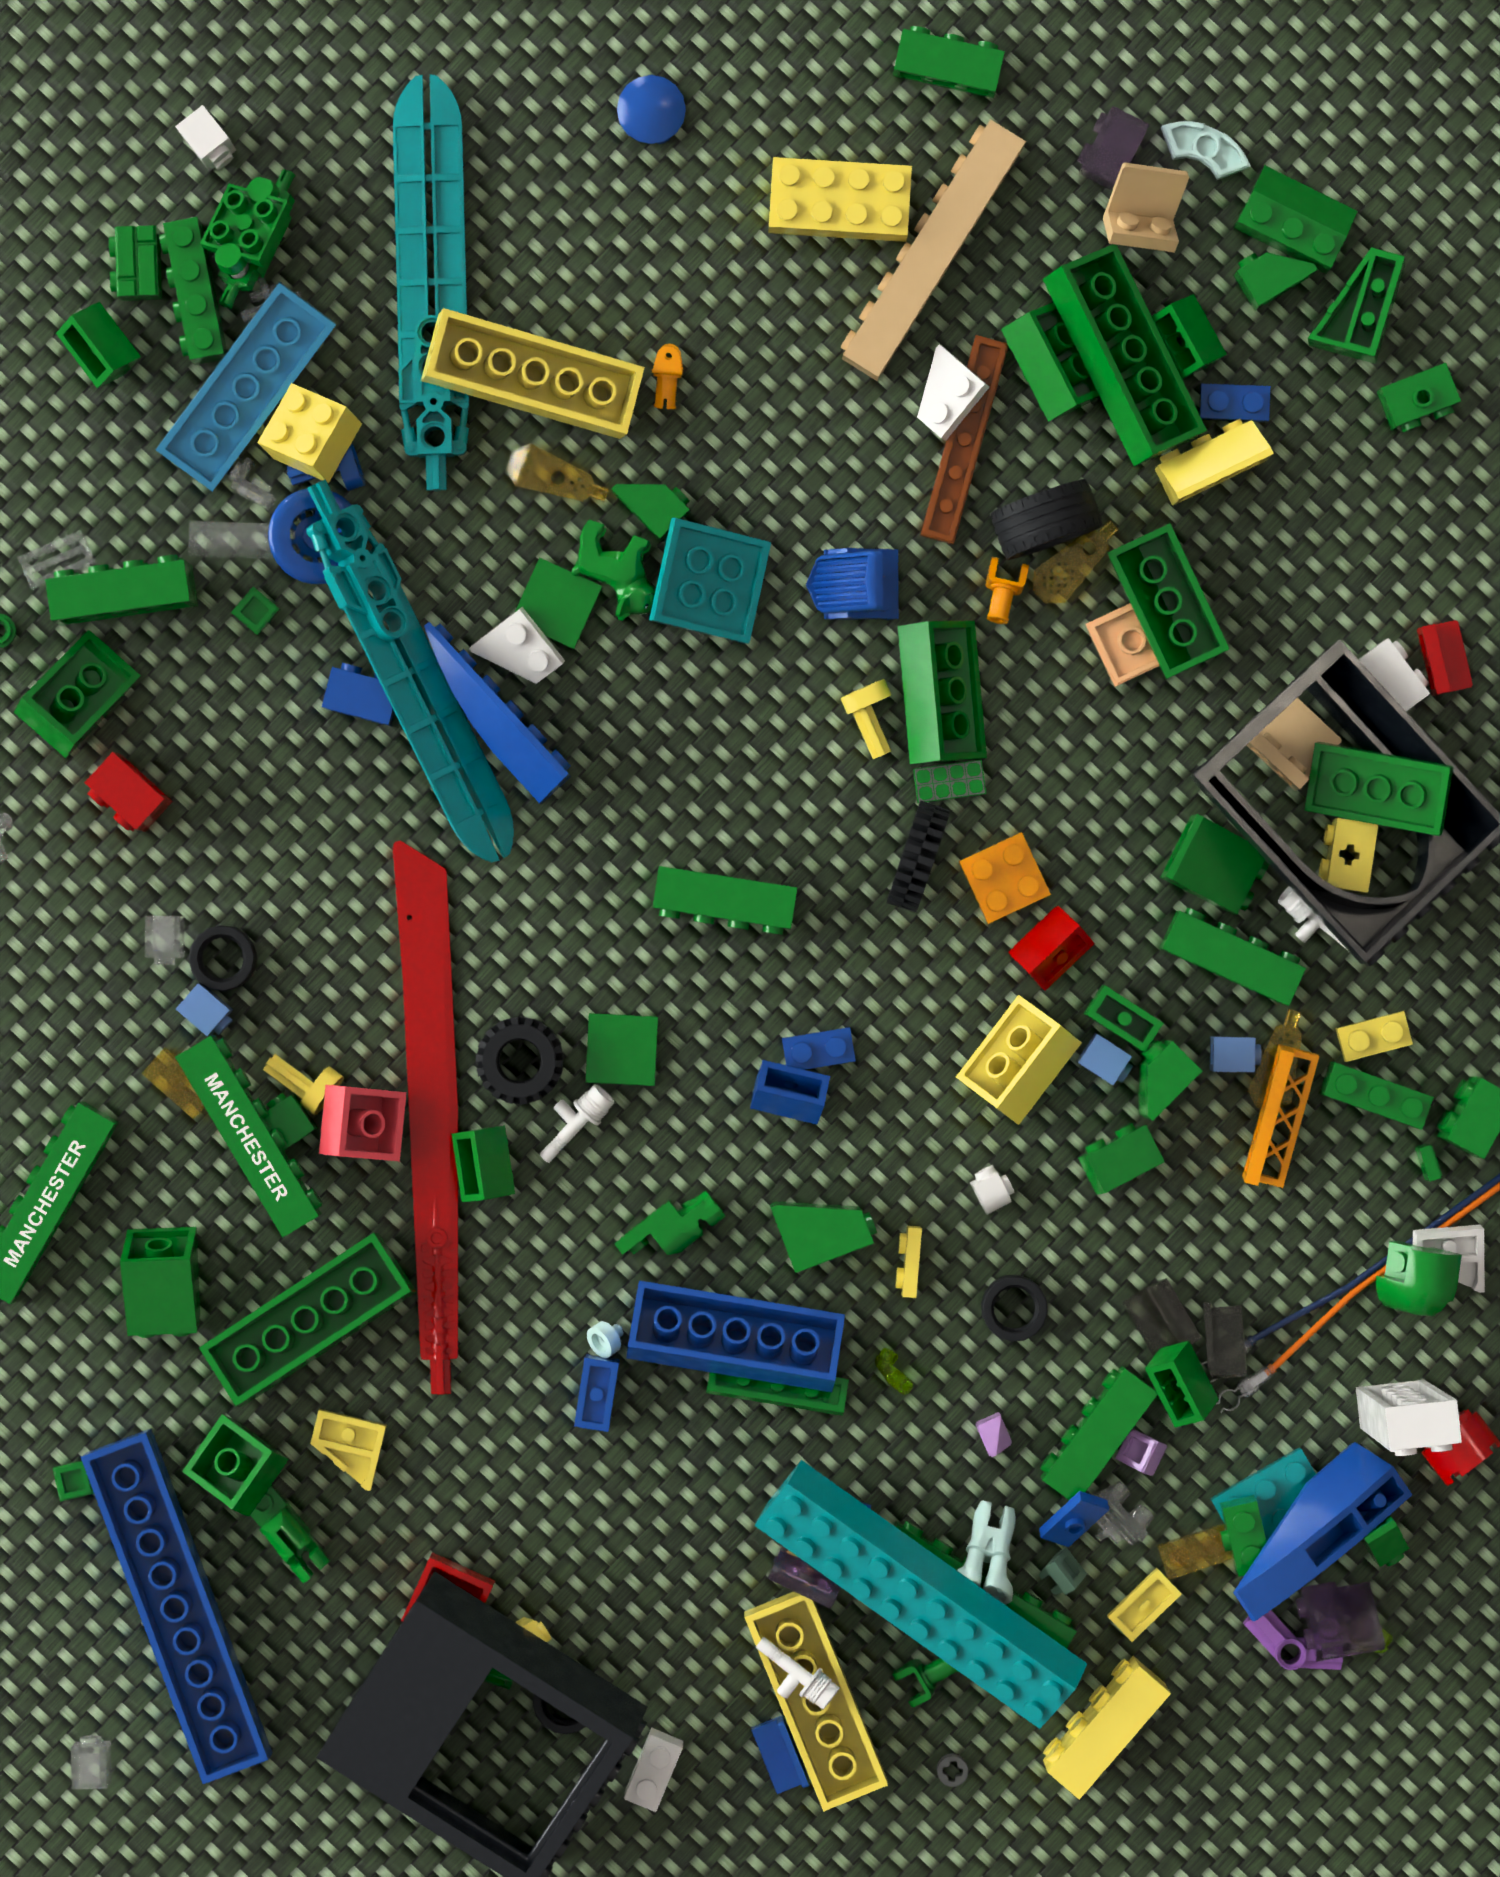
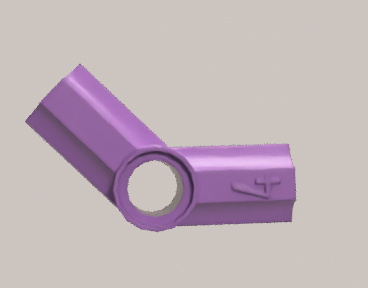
M1272 1610L1256 1621H1252L1248 1615L1243 1622L1246 1628L1284 1669L1341 1670L1342 1639L1296 1637ZM1287 1644H1295L1298 1647L1297 1655L1291 1660L1281 1658V1650Z

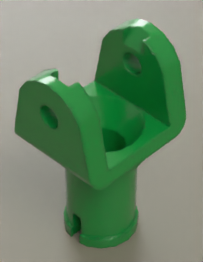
M941 1658L927 1665L919 1659H913L895 1670L892 1676L897 1681L915 1673L924 1690L909 1699L908 1703L912 1708L931 1699L936 1683L959 1671Z

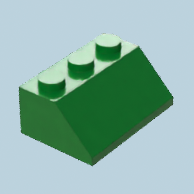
M1264 165L1234 229L1297 260L1314 263L1319 271L1327 274L1346 240L1358 211Z
M1054 302L1029 311L1001 329L1007 340L1008 347L1013 352L1023 372V376L1028 381L1039 407L1044 412L1048 422L1069 414L1100 398Z
M1154 1039L1147 1050L1140 1053L1144 1059L1139 1063V1113L1144 1118L1152 1121L1202 1072L1173 1041L1165 1039L1160 1042Z

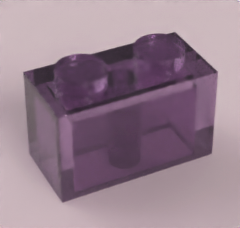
M1112 106L1109 114L1101 112L1092 130L1098 133L1093 145L1085 144L1077 162L1083 164L1079 174L1113 191L1122 164L1131 163L1150 124Z

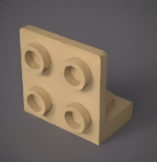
M1123 163L1103 215L1109 244L1175 253L1179 240L1173 220L1189 180L1188 172Z
M1297 697L1246 746L1296 791L1300 790L1309 780L1315 743L1319 741L1339 745L1342 739Z

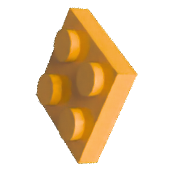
M1022 832L959 861L987 924L1051 895Z

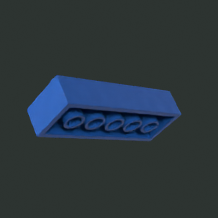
M639 1280L626 1359L832 1392L836 1380L845 1314Z

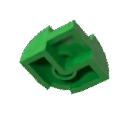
M1389 1241L1385 1275L1376 1276V1291L1379 1300L1388 1308L1418 1316H1435V1314L1443 1310L1448 1302L1454 1300L1462 1255L1438 1248H1424L1400 1241Z

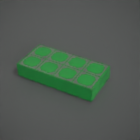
M982 760L913 769L917 804L921 800L933 802L986 794Z

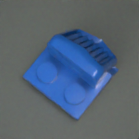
M864 548L824 550V555L816 559L806 583L813 603L818 611L824 613V619H899L898 550Z

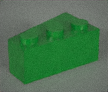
M1371 247L1347 281L1339 296L1330 305L1323 319L1308 337L1309 346L1376 364L1405 268V256Z

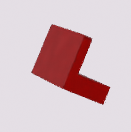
M1453 620L1416 629L1431 695L1436 696L1472 687L1473 683L1459 622Z
M1056 906L1009 951V954L1046 991L1095 943L1077 922L1062 908Z

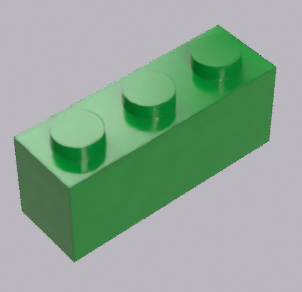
M911 26L910 30L903 29L893 76L994 98L1005 52L998 50V45L986 41H979L978 45L964 42V37L955 34H944V38L930 35L931 31L929 29L919 26Z
M1331 1061L1318 1093L1421 1130L1434 1098Z

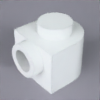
M993 1165L974 1174L976 1179L971 1181L970 1184L987 1215L1012 1202L1009 1195L1015 1192L1006 1174L1000 1177Z

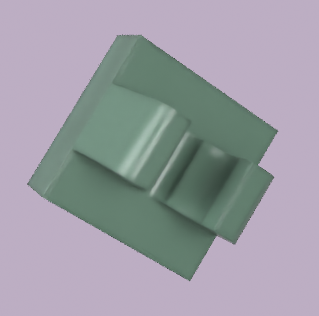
M1067 1547L1057 1552L1039 1574L1041 1579L1051 1576L1056 1584L1050 1590L1053 1594L1064 1593L1065 1595L1075 1590L1087 1575Z

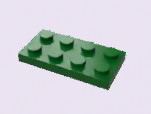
M1318 741L1314 746L1304 811L1441 836L1443 834L1454 766Z

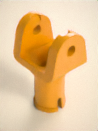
M669 343L661 346L658 350L652 369L653 376L657 377L654 408L663 409L664 399H667L666 409H676L677 379L683 376V364L680 349L676 345ZM666 353H670L672 357H667Z
M992 557L985 584L988 589L993 591L987 620L996 624H1008L1013 596L1022 593L1026 584L1029 565L1022 563L1018 582L995 577L999 558Z

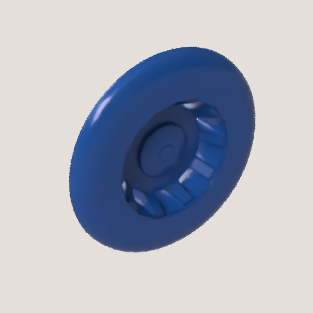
M302 489L287 496L272 514L268 528L269 547L277 564L294 579L308 584H327L323 574L324 564L323 562L319 563L317 559L321 558L320 552L315 551L312 539L306 532L310 525L321 520L322 517L319 516L320 513L308 489ZM331 491L340 510L352 505L344 497ZM312 511L313 516L306 517L305 512ZM296 517L300 520L297 526L293 523ZM337 528L339 534L343 536L341 529ZM290 531L294 533L293 539H290ZM292 546H296L297 550L299 551L298 554ZM303 556L310 558V561L303 559ZM329 559L332 566H338V562Z

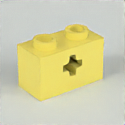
M1334 818L1332 825H1326L1324 845H1329L1327 859H1321L1318 876L1339 889L1368 893L1379 825ZM1347 846H1350L1349 851L1355 854V859L1348 860L1347 865H1344L1345 858L1339 857V852L1346 850Z

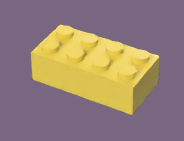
M773 157L768 233L906 242L908 236L912 166Z
M1132 1656L1129 1661L1123 1659L1118 1663L1111 1673L1114 1676L1111 1682L1106 1687L1100 1685L1089 1698L1091 1705L1083 1714L1078 1711L1067 1723L1066 1727L1069 1730L1060 1740L1057 1737L1054 1738L1043 1752L1046 1755L1043 1762L1047 1772L1079 1800L1171 1694L1165 1682L1135 1656Z

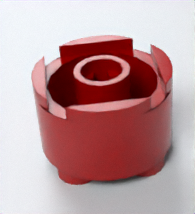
M1467 1409L1459 1413L1462 1443L1452 1444L1453 1450L1431 1452V1448L1424 1447L1425 1449L1421 1452L1446 1486L1454 1483L1451 1475L1455 1477L1458 1475L1464 1476L1493 1454V1451L1489 1448L1491 1445L1494 1449L1500 1447L1499 1439L1477 1411L1471 1413Z

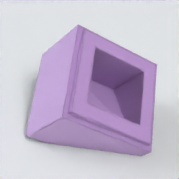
M999 1412L976 1422L977 1424L975 1425L989 1456L994 1457L1012 1444V1440Z

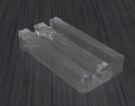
M81 530L17 557L32 590L45 585V579L54 578L53 572L35 579L34 573L81 553H84L86 558L56 571L74 569L76 572L96 563ZM76 541L80 543V546L33 566H30L28 563Z

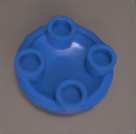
M655 75L638 77L627 84L619 96L617 106L619 124L622 129L636 141L647 144H664L669 141L682 126L686 112L684 97L678 87L665 77Z

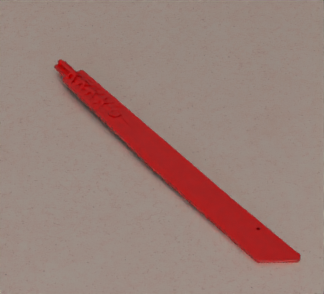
M396 841L393 844V861L403 978L420 1357L422 1360H430L431 1394L444 1395L452 1394L451 1359L458 1358V1174L451 1135L452 1133H458V1093L447 871L444 867L406 843ZM408 915L412 916L411 920L407 919Z

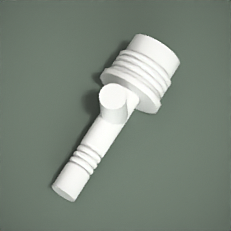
M1288 886L1280 896L1278 903L1286 909L1287 913L1294 917L1297 923L1308 918L1295 935L1305 943L1318 928H1321L1347 949L1291 887Z
M594 1084L580 1099H576L573 1102L579 1111L578 1113L563 1099L560 1100L553 1109L567 1124L555 1136L553 1141L540 1152V1156L550 1163L588 1121L598 1126L601 1123V1119L604 1118L608 1110L615 1103L613 1098L603 1088Z
M763 1637L757 1644L756 1648L767 1657L769 1656V1659L777 1663L779 1667L788 1673L777 1689L778 1694L788 1699L798 1684L801 1683L804 1688L799 1696L806 1697L807 1700L809 1699V1702L816 1704L824 1710L840 1689L839 1686L832 1682L831 1678L829 1679V1676L822 1672V1668H819L812 1675L791 1657L784 1654L783 1651L781 1652V1649L776 1647L767 1638Z

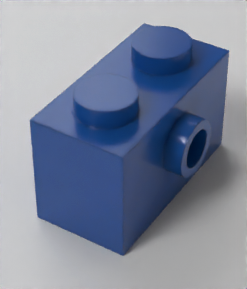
M762 1060L755 1081L750 1109L818 1124L825 1105L830 1076Z

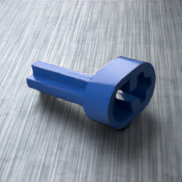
M351 443L335 471H340L348 491L366 485L353 443ZM287 466V474L293 486L316 479L311 475Z

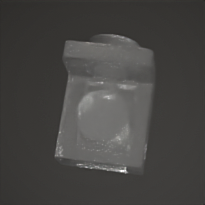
M247 457L243 464L238 462L232 470L229 480L233 483L230 488L235 493L270 511L276 501L274 495L270 494L272 487L256 478H253L251 483L247 481L256 466L255 462Z

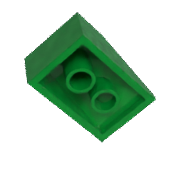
M88 630L20 699L14 713L64 758H67L128 692L141 675L94 633Z

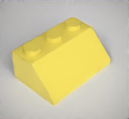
M1241 419L1233 421L1222 427L1224 434L1213 439L1210 434L1204 435L1191 442L1192 449L1180 454L1179 449H1175L1160 457L1162 463L1157 465L1155 471L1172 506L1267 461L1274 454L1270 445L1252 420L1244 424Z
M1018 995L957 1074L956 1078L1019 1125L1082 1042L1052 1018Z

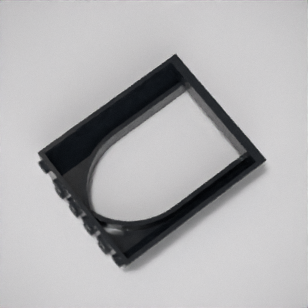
M1339 639L1320 654L1309 666L1295 676L1296 678L1210 759L1200 765L1190 778L1360 964L1367 963L1371 966L1385 954L1382 948H1385L1391 942L1395 943L1408 932L1409 928L1406 925H1409L1415 919L1419 920L1432 909L1433 905L1431 902L1439 896L1443 897L1455 887L1457 884L1455 880L1459 876L1470 872L1481 861L1478 855L1485 848L1491 851L1500 843V813ZM1306 689L1362 750L1454 766L1443 834L1435 836L1416 832L1418 860L1415 876L1407 894L1385 898L1366 897L1346 892L1326 882L1293 852L1219 771Z

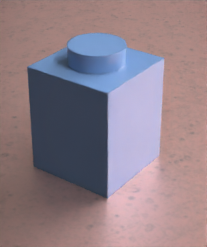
M198 983L176 1008L180 1014L206 1036H211L214 1032L220 1035L232 1022L229 1015L233 1009L201 983Z
M1094 1033L1076 1063L1110 1085H1114L1117 1080L1122 1083L1133 1065L1128 1063L1132 1058L1131 1055Z
M1210 1036V1071L1255 1072V1065H1261V1044H1255V1037Z

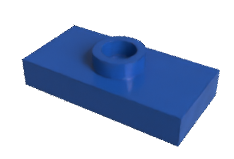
M1079 1491L1039 1528L1040 1537L1070 1547L1109 1511L1108 1500Z

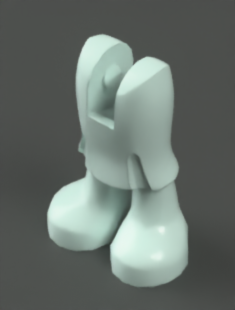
M981 1500L973 1518L971 1540L966 1547L968 1553L963 1567L957 1571L980 1587L983 1562L990 1563L983 1590L1006 1605L1013 1598V1587L1007 1578V1562L1011 1559L1009 1548L1015 1528V1509L1004 1506L999 1520V1529L990 1527L988 1522L991 1516L992 1502Z

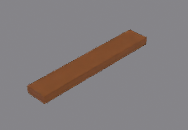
M975 335L967 368L989 386V389L946 440L920 534L922 537L954 545L1008 350L1007 343Z

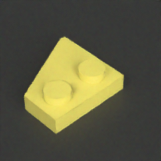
M319 1409L310 1444L323 1455L329 1457L343 1472L348 1473L361 1484L362 1488L371 1491L387 1425Z

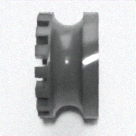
M954 1753L946 1754L940 1758L937 1763V1775L940 1781L949 1787H957L963 1784L968 1776V1766L964 1758ZM950 1761H955L957 1767L962 1769V1772L957 1773L954 1779H949L947 1772L942 1771L943 1767L950 1766Z

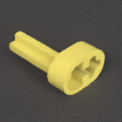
M885 679L874 682L840 698L846 713H853L872 759L891 752V748L871 705L892 695Z
M277 1054L269 1058L266 1062L267 1065L263 1068V1071L301 1098L300 1105L313 1115H317L323 1109L325 1085L340 1086L344 1080L343 1075L328 1066L313 1082Z

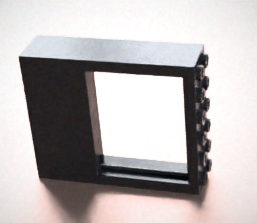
M434 1571L340 1717L316 1758L501 1876L548 1877L553 1869L552 1865L557 1858L560 1859L569 1846V1840L574 1833L577 1834L583 1826L590 1808H595L605 1792L604 1788L609 1781L612 1782L618 1774L625 1756H630L638 1744L639 1736L647 1724L643 1717L648 1706ZM492 1668L605 1739L534 1847L422 1777V1774Z

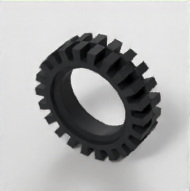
M922 800L920 801L886 903L915 913L917 912L951 810Z

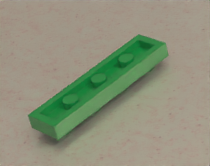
M709 1372L706 1393L843 1416L849 1379L836 1377L833 1391L826 1392Z

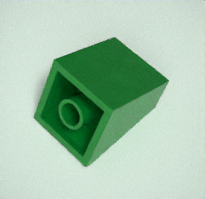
M1195 814L1190 816L1160 878L1233 915H1237L1240 909L1243 911L1247 910L1254 896V893L1249 890L1255 878L1261 881L1269 863L1247 840L1207 818Z
M779 1201L770 1204L795 1273L874 1244L872 1235L877 1234V1230L870 1212L863 1214L858 1206Z
M197 1227L127 1229L120 1259L127 1335L149 1338L162 1334L187 1336L191 1333H197L200 1321Z

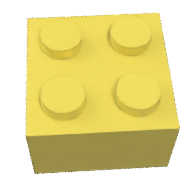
M291 383L257 443L274 460L320 480L326 479L327 483H329L362 423L346 406Z

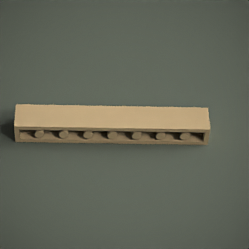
M991 119L986 127L979 125L969 141L974 147L967 157L963 154L960 155L951 170L955 174L949 186L944 183L941 185L932 200L937 204L931 215L923 214L914 231L919 233L912 245L908 242L904 244L895 259L900 262L894 274L889 271L886 273L877 288L882 292L876 303L871 301L867 303L859 316V319L864 321L857 333L851 330L840 347L845 350L842 360L876 381L880 378L1025 146V140Z

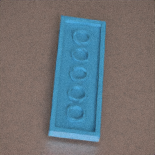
M279 281L163 438L156 451L213 492L282 399L291 383L293 384L328 337L336 323Z

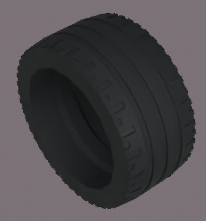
M1086 479L1072 481L1007 504L991 513L992 523L995 527L994 530L1007 560L1051 548L1103 526L1094 494Z

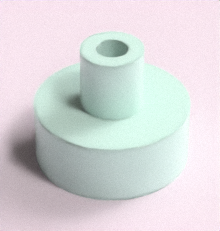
M600 1321L588 1329V1343L598 1356L609 1358L620 1350V1337L623 1336V1330L620 1325L614 1324L611 1326L607 1322Z

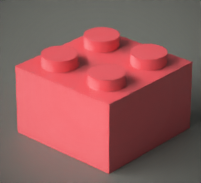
M325 1085L319 1154L400 1162L407 1092Z

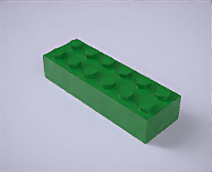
M1116 244L1064 264L1043 279L1134 467L1184 445L1207 431Z
M373 1232L199 1347L235 1406L243 1407L417 1291L381 1235Z

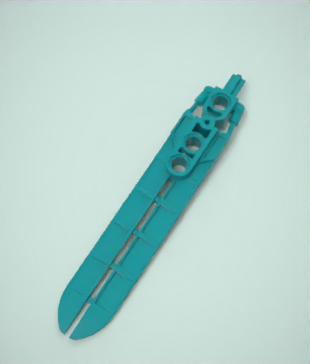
M430 74V122L424 123L423 75L415 76L406 85L398 99L393 116L399 407L404 429H401L404 451L410 457L426 459V491L447 490L446 457L461 456L467 452L469 428L466 427L470 408V397L467 394L421 381L430 347V342L425 341L423 337L425 330L428 327L435 326L438 314L443 308L467 315L462 119L458 103L452 91L438 76ZM425 131H431L432 174L426 175ZM426 183H432L433 226L427 227ZM433 234L434 278H428L427 235ZM429 286H435V315H429ZM418 405L424 406L426 410L416 419V438L415 428L410 425L408 410ZM446 405H455L462 409L460 424L455 428V435L453 421L444 412ZM441 430L444 432L445 438L440 446L432 447L426 443V437L430 431Z
M326 479L307 488L322 519L310 525L306 532L312 539L315 551L320 552L325 567L323 574L339 609L345 611L456 836L464 846L478 857L491 863L500 861L487 830L503 858L507 857L511 853L514 836L513 819L507 800L457 699L452 693L436 656L400 585L401 577L387 548L382 543H378L369 530L371 525L363 515L362 507L355 504L340 510ZM336 526L341 529L343 536L339 534ZM367 541L372 545L370 552L365 549ZM329 559L338 562V566H332ZM368 589L373 593L374 599L368 594ZM383 620L388 624L389 630L384 626Z

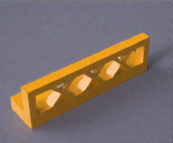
M1278 1044L1242 1174L1245 1183L1258 1186L1259 1182L1281 1188L1284 1187L1320 1057L1319 1054ZM1298 1057L1309 1060L1307 1073L1293 1081L1289 1074L1293 1058ZM1304 1081L1302 1091L1300 1092L1296 1085ZM1294 1088L1299 1097L1298 1105L1284 1113L1280 1107L1283 1094L1289 1089ZM1295 1114L1294 1120H1293V1123H1292V1126H1291V1124H1290V1122L1288 1121L1287 1118H1289V1117H1291L1292 1115ZM1284 1121L1290 1130L1289 1138L1275 1146L1271 1140L1274 1127ZM1285 1148L1284 1156L1282 1159L1278 1151ZM1273 1154L1277 1156L1281 1163L1277 1178L1262 1174L1265 1159Z

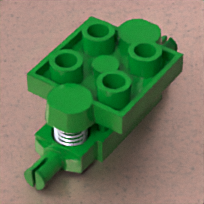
M282 169L276 184L263 177L253 179L247 188L231 183L228 184L200 242L205 250L216 253L215 262L220 269L218 277L227 285L219 300V304L223 307L232 309L239 291H252L258 277L264 278L292 219L289 214L295 200L287 191L295 178L293 172Z

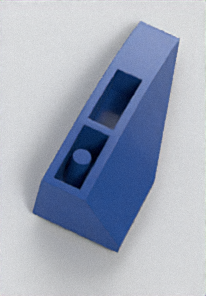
M428 622L424 627L437 662L452 693L470 723L496 757L529 793L542 804L571 777L566 771L571 765L556 749L551 754L543 746L548 740L533 724L527 728L519 720L524 714L511 700L505 704L496 695L501 689L487 674L481 678L473 670L477 663L464 649L458 653L450 645L454 638L442 624L439 623L434 627Z
M1354 1442L1306 1482L1233 1592L1252 1621L1261 1618L1318 1576L1412 1496V1493L1394 1466Z

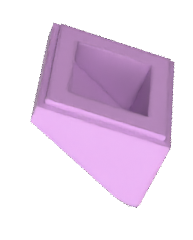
M1132 1429L1122 1442L1115 1459L1144 1474L1153 1476L1167 1445Z

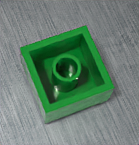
M1470 1076L1467 1081L1462 1079L1453 1095L1457 1100L1451 1111L1446 1109L1440 1117L1436 1126L1440 1129L1437 1137L1471 1156L1485 1159L1500 1132V1088L1483 1078Z
M222 1414L182 1472L229 1508L249 1517L289 1459L243 1424Z

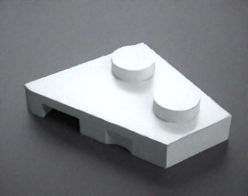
M939 344L935 349L917 418L946 441L989 389V386Z
M523 607L519 608L469 648L472 653L535 684L565 662L564 658Z
M1481 1225L1413 1230V1245L1424 1248H1438L1461 1254L1458 1282L1471 1287L1479 1293L1485 1292L1484 1228Z

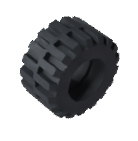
M528 1017L506 1019L490 1028L480 1041L476 1054V1070L485 1089H488L497 1099H501L506 1103L520 1105L537 1101L550 1093L559 1082L564 1068V1052L562 1051L559 1038L553 1033L554 1031L541 1021ZM514 1040H526L532 1043L540 1053V1068L529 1080H512L503 1073L500 1067V1054L503 1048Z

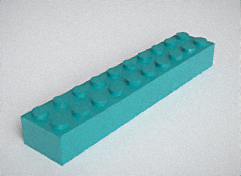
M801 1460L771 1497L754 1525L1037 1728L1041 1729L1076 1690L1087 1666L1085 1661Z

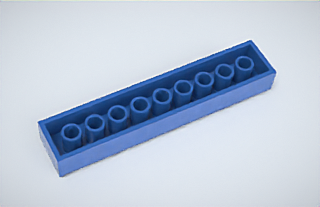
M152 1428L85 1453L81 1456L82 1463L202 1783L206 1784L269 1760L273 1753Z

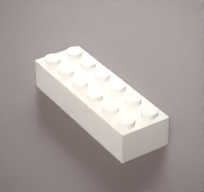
M1426 1380L1356 1387L1360 1429L1390 1452H1395V1456L1417 1454L1416 1448L1422 1447L1431 1448V1452L1453 1450L1452 1444L1462 1443L1457 1400Z

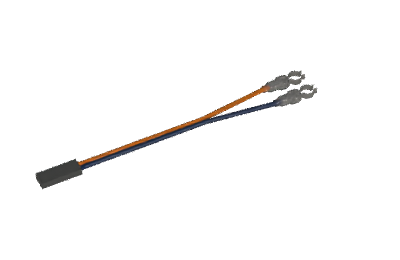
M1500 1174L1424 1229L1450 1227L1500 1191ZM1411 1237L1405 1243L1413 1245V1237ZM1387 1256L1343 1287L1259 1333L1241 1339L1231 1347H1225L1217 1353L1215 1362H1203L1202 1366L1205 1363L1216 1364L1217 1361L1222 1366L1218 1368L1216 1378L1210 1381V1383L1214 1382L1219 1377L1220 1369L1227 1370L1235 1366L1239 1359L1248 1353L1252 1346L1257 1344L1258 1340L1348 1292L1273 1364L1270 1363L1265 1367H1261L1253 1374L1242 1377L1236 1383L1237 1388L1235 1390H1223L1219 1394V1400L1216 1404H1220L1221 1395L1226 1391L1236 1392L1239 1390L1242 1395L1238 1396V1403L1234 1408H1222L1220 1412L1222 1413L1224 1409L1228 1411L1236 1409L1239 1406L1240 1397L1248 1398L1258 1392L1260 1386L1270 1380L1272 1375L1277 1372L1276 1370L1355 1295L1376 1281V1276L1384 1275Z

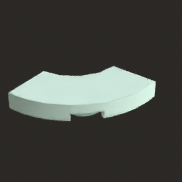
M1191 121L1174 122L1161 126L1173 160L1188 158L1200 161L1211 169L1217 180L1251 167L1239 145L1227 134H1223L1212 127Z

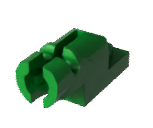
M706 1190L695 1198L680 1204L682 1208L679 1211L669 1199L614 1244L622 1255L628 1250L634 1255L649 1243L646 1236L651 1234L667 1255L681 1253L704 1235L703 1229L699 1226V1219L707 1221L713 1227L724 1219L726 1215Z
M272 1484L251 1513V1517L261 1527L259 1529L260 1532L304 1584L314 1574L313 1570L303 1559L304 1553L309 1552V1558L319 1570L326 1566L330 1559L309 1533L311 1529Z

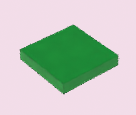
M539 557L515 612L523 607L547 638L575 650L603 586L582 576H573L572 572Z
M589 1013L585 1083L655 1086L658 1017Z

